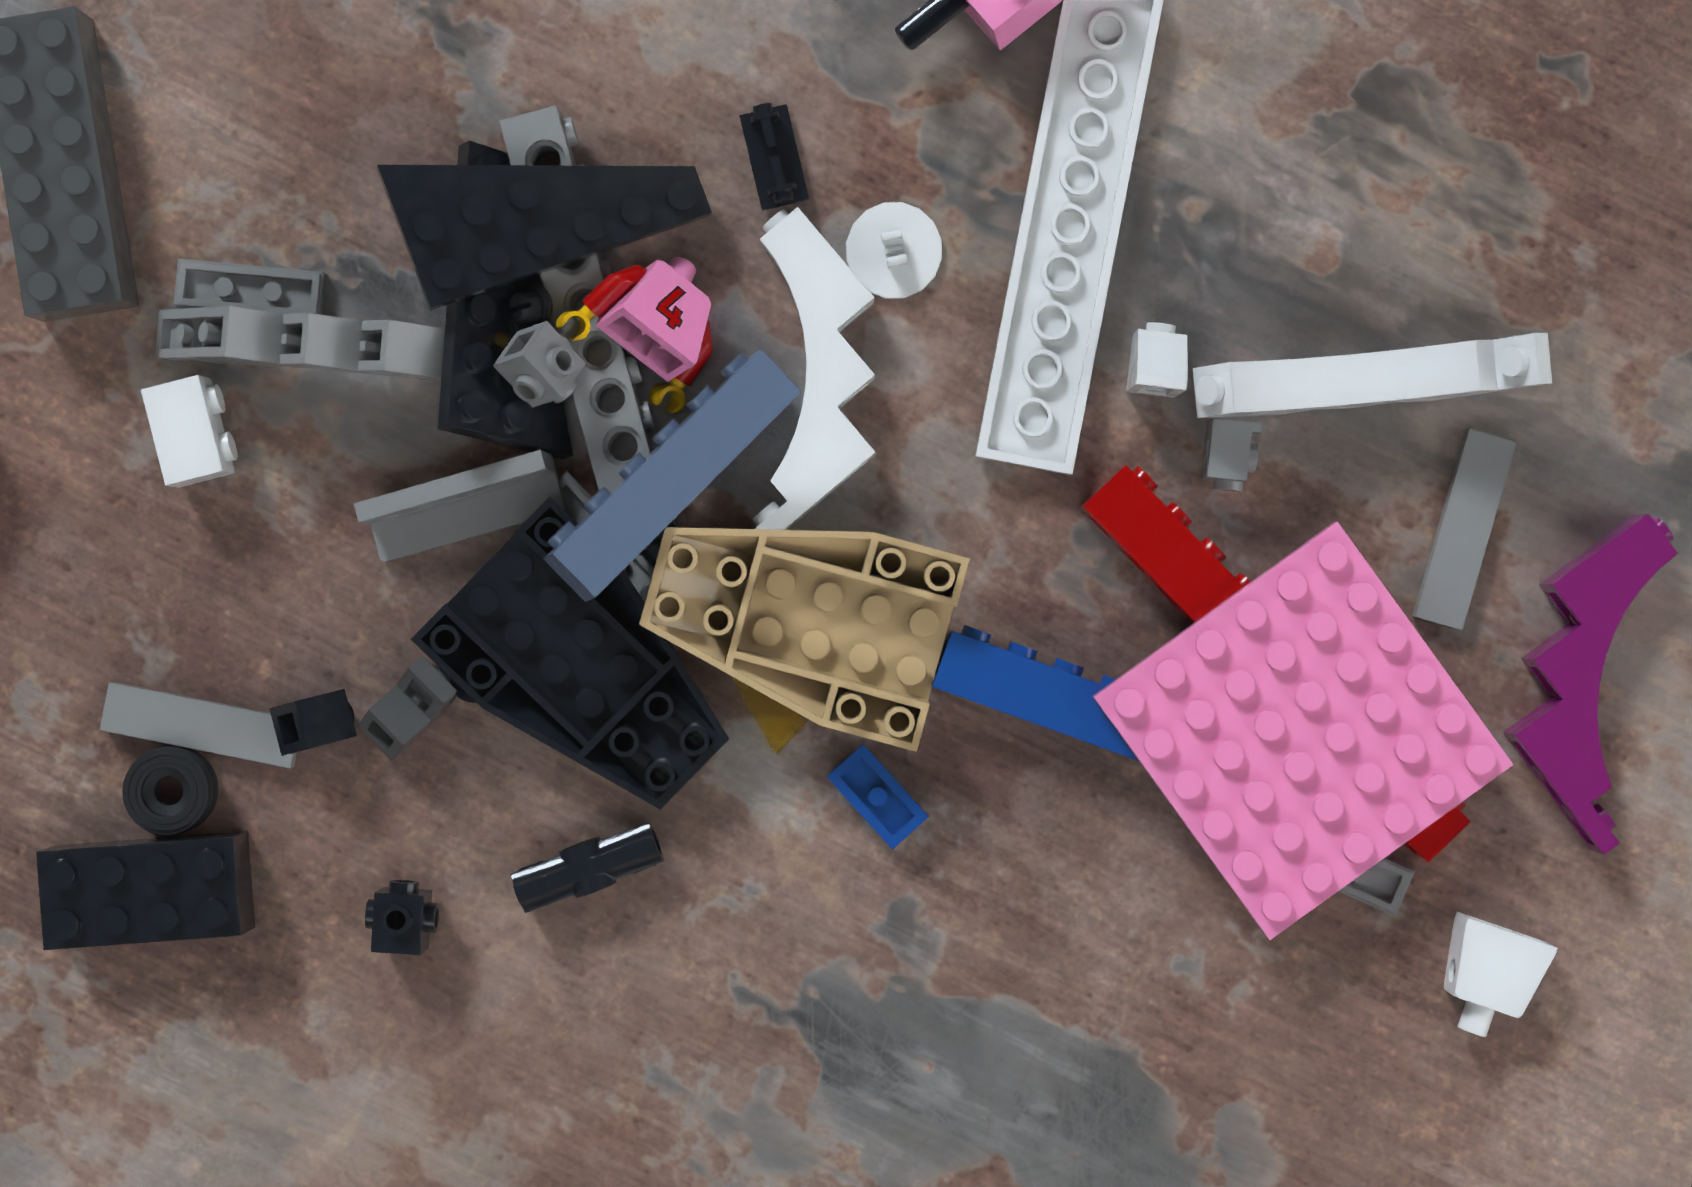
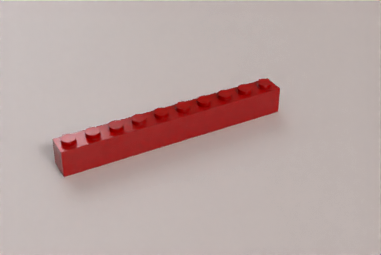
M1124 465L1079 508L1172 605L1193 624L1251 581L1241 572L1234 577L1221 564L1226 559L1224 553L1209 538L1205 537L1200 542L1187 527L1192 521L1174 502L1169 503L1167 506L1162 503L1153 493L1158 488L1157 484L1145 471L1138 466L1132 471L1127 465ZM1461 802L1404 845L1418 859L1429 863L1471 822L1461 812L1466 804Z

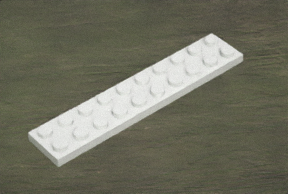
M1164 0L1062 1L975 454L977 458L1066 475L1073 474Z

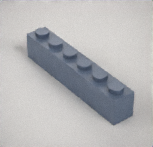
M759 349L748 358L742 352L739 353L720 372L726 379L714 391L707 385L686 405L692 413L681 424L672 419L653 437L652 440L658 446L646 458L639 452L618 472L624 480L611 493L604 486L583 506L589 514L576 527L568 521L548 540V543L554 549L543 559L585 602L596 598L801 393L798 387L762 349Z

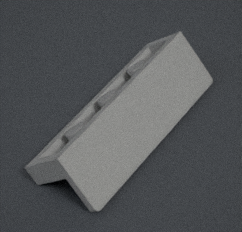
M543 450L354 503L358 523L371 525L379 558L382 562L393 561L523 524L549 497L564 510L566 509L553 456Z

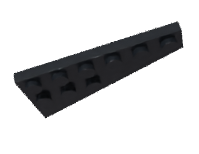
M470 140L459 145L457 165H511L508 153ZM536 275L448 304L446 309L438 429L529 452L543 450L552 454L554 458L562 460L572 457L573 451L563 403L552 401L532 407L528 402L517 396L513 386L493 366L516 332L533 326L530 322L518 323L511 314L517 310L516 308H510L509 304L515 293L525 292L530 284L538 283Z

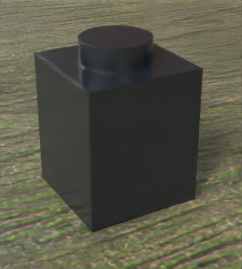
M345 689L269 708L281 756L357 736L354 726V711L347 700Z

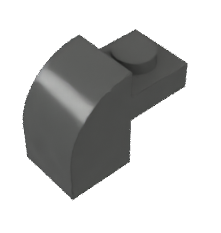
M421 656L408 667L398 684L367 711L358 727L393 761L451 706L458 697L455 694L457 690L451 685L450 678L439 666L431 665Z

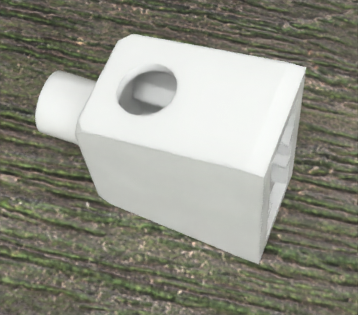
M1457 911L1453 923L1444 979L1445 991L1457 998L1466 1000L1457 1027L1486 1037L1495 1011L1520 1018L1554 959L1558 948L1540 939Z

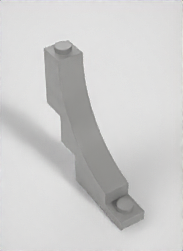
M234 306L159 310L155 359L170 361L197 360L220 364L319 369L441 382L445 328L394 320L360 321L314 313L280 314Z

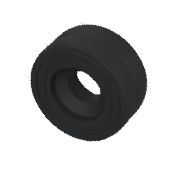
M181 746L161 747L144 753L130 766L123 782V801L132 820L144 830L163 836L177 835L198 827L210 816L218 798V780L211 764L197 751ZM167 776L175 777L183 786V796L176 804H168L159 796V784Z

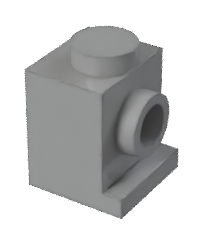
M1222 418L1208 420L1201 479L1214 480L1213 489L1242 492L1243 482L1247 481L1248 473H1255L1258 461V444H1252L1251 437L1262 433L1263 423Z

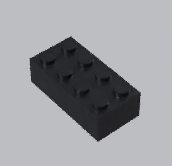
M248 831L56 845L36 851L43 950L241 936L255 928Z

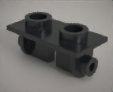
M764 103L754 106L751 113L739 115L762 211L809 200L787 104L772 107V103Z

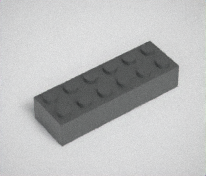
M75 6L0 18V166L24 315L42 322L139 307L94 21Z

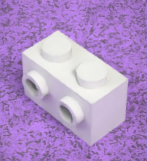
M195 375L141 389L165 486L180 488L235 473L232 461L238 458L237 448L232 434L229 431H224L220 413L225 412V401L217 384L213 385L210 378Z

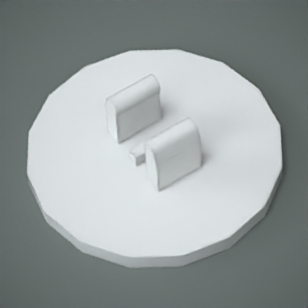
M903 202L881 203L866 210L853 223L846 241L847 264L871 294L885 299H904L922 291L935 278L942 260V239L935 223L921 209Z

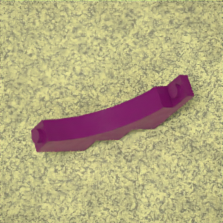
M1649 514L1633 515L1539 584L1568 624L1521 658L1550 698L1503 732L1587 847L1603 855L1620 844L1611 832L1616 827L1613 819L1598 803L1594 806L1591 805L1594 800L1612 788L1603 760L1598 724L1599 689L1605 658L1617 627L1639 591L1660 568L1678 554L1670 543L1674 538L1669 528L1661 519L1656 516L1652 518Z

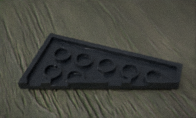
M377 165L378 174L430 311L709 217L712 213L695 166Z

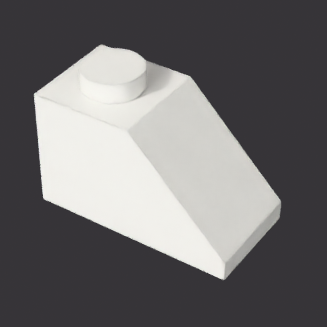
M1148 322L1146 323V330L1138 329L1132 338L1126 392L1175 398L1186 391L1188 381L1187 335L1175 334L1176 326L1165 323Z

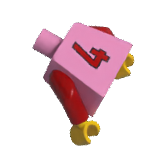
M682 257L671 258L668 264L665 261L656 260L646 268L633 265L609 274L582 300L585 305L579 311L564 312L558 317L556 327L561 328L572 316L577 318L580 323V329L577 334L569 339V341H577L587 337L591 328L590 320L596 315L599 318L595 325L597 328L664 380L670 381L669 384L663 382L654 385L649 392V402L657 406L663 401L664 395L670 391L671 399L664 410L668 413H677L683 409L686 402L683 388L685 385L691 386L713 351L711 328L708 320L711 302L706 294L692 284L696 268L689 260Z

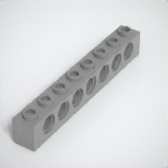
M556 105L499 120L511 165H537L538 159L543 154L554 152L560 155V165L576 166L571 147L579 145L572 117L563 118ZM600 254L586 258L585 263L576 270H567L561 266L540 273L543 286L552 299L553 312L551 316L555 330L568 341L573 335L578 333L580 323L577 318L572 316L565 325L557 328L556 322L558 317L564 312L575 311L574 305L579 296L590 293L609 274L614 273L610 259L601 260ZM595 315L590 320L591 328L587 337L582 340L569 341L574 351L586 362L575 379L577 387L573 391V397L598 490L605 486L611 493L624 480L618 472L631 460L619 461L615 458L612 451L615 439L623 434L633 435L638 443L636 454L640 452L646 458L653 451L648 431L656 429L649 402H640L635 384L643 382L638 359L632 354L627 355L626 349L595 326L599 320ZM598 340L608 341L612 347V355L608 362L599 366L590 364L587 359L589 346ZM610 387L621 388L625 395L623 407L615 413H605L600 406L601 394Z

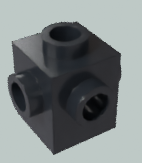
M390 880L389 887H383L376 891L374 899H368L366 904L365 927L366 929H372L371 952L421 955L429 949L430 933H436L439 921V904L432 903V890L419 889V882L414 880ZM399 911L404 914L406 921L400 917Z

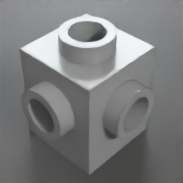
M548 321L517 331L493 366L513 386L517 396L528 402L532 407H536L552 401L560 403L569 397L577 387L575 379L586 362L574 351L571 343L560 335Z

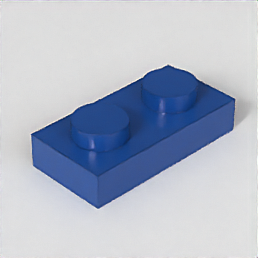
M864 743L827 775V778L892 850L929 817Z

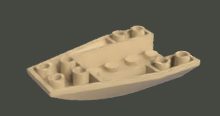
M666 527L639 625L820 726L917 752L930 706L928 699L953 608L954 606L957 607L970 558L875 532Z

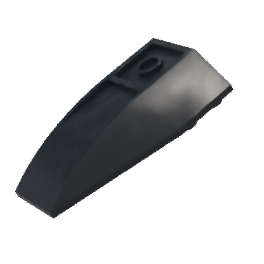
M549 497L521 525L506 544L410 640L483 709L661 810L729 740V737L670 642L639 625L645 602L625 570L596 598L585 602L543 559L554 549L548 543V540L568 521L575 527L578 525L562 507Z

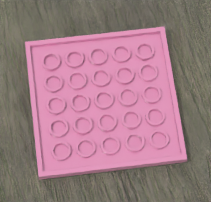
M1338 521L1330 524L1092 696L1269 940L1273 939L1514 765Z

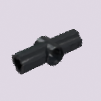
M649 821L603 839L598 836L559 851L560 855L518 869V871L511 873L517 899L524 912L527 913L573 895L579 898L617 883L616 879L656 866L664 861V857L656 832Z

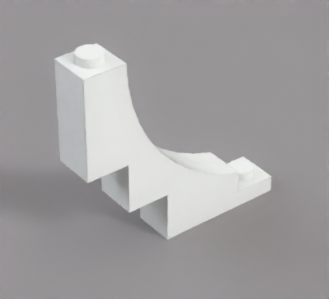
M798 207L790 214L785 209L775 214L762 227L766 234L760 238L763 248L777 265L785 279L799 312L806 351V384L802 410L795 434L783 461L770 480L787 502L779 507L773 501L752 519L757 525L755 529L788 530L876 455L874 449L840 411L841 407L875 379V374L840 334L844 328L874 304V296Z
M1531 333L1494 340H1472L1338 356L1226 362L1192 368L1197 418L1268 416L1318 409L1358 408L1394 402L1434 401L1552 384L1548 333Z

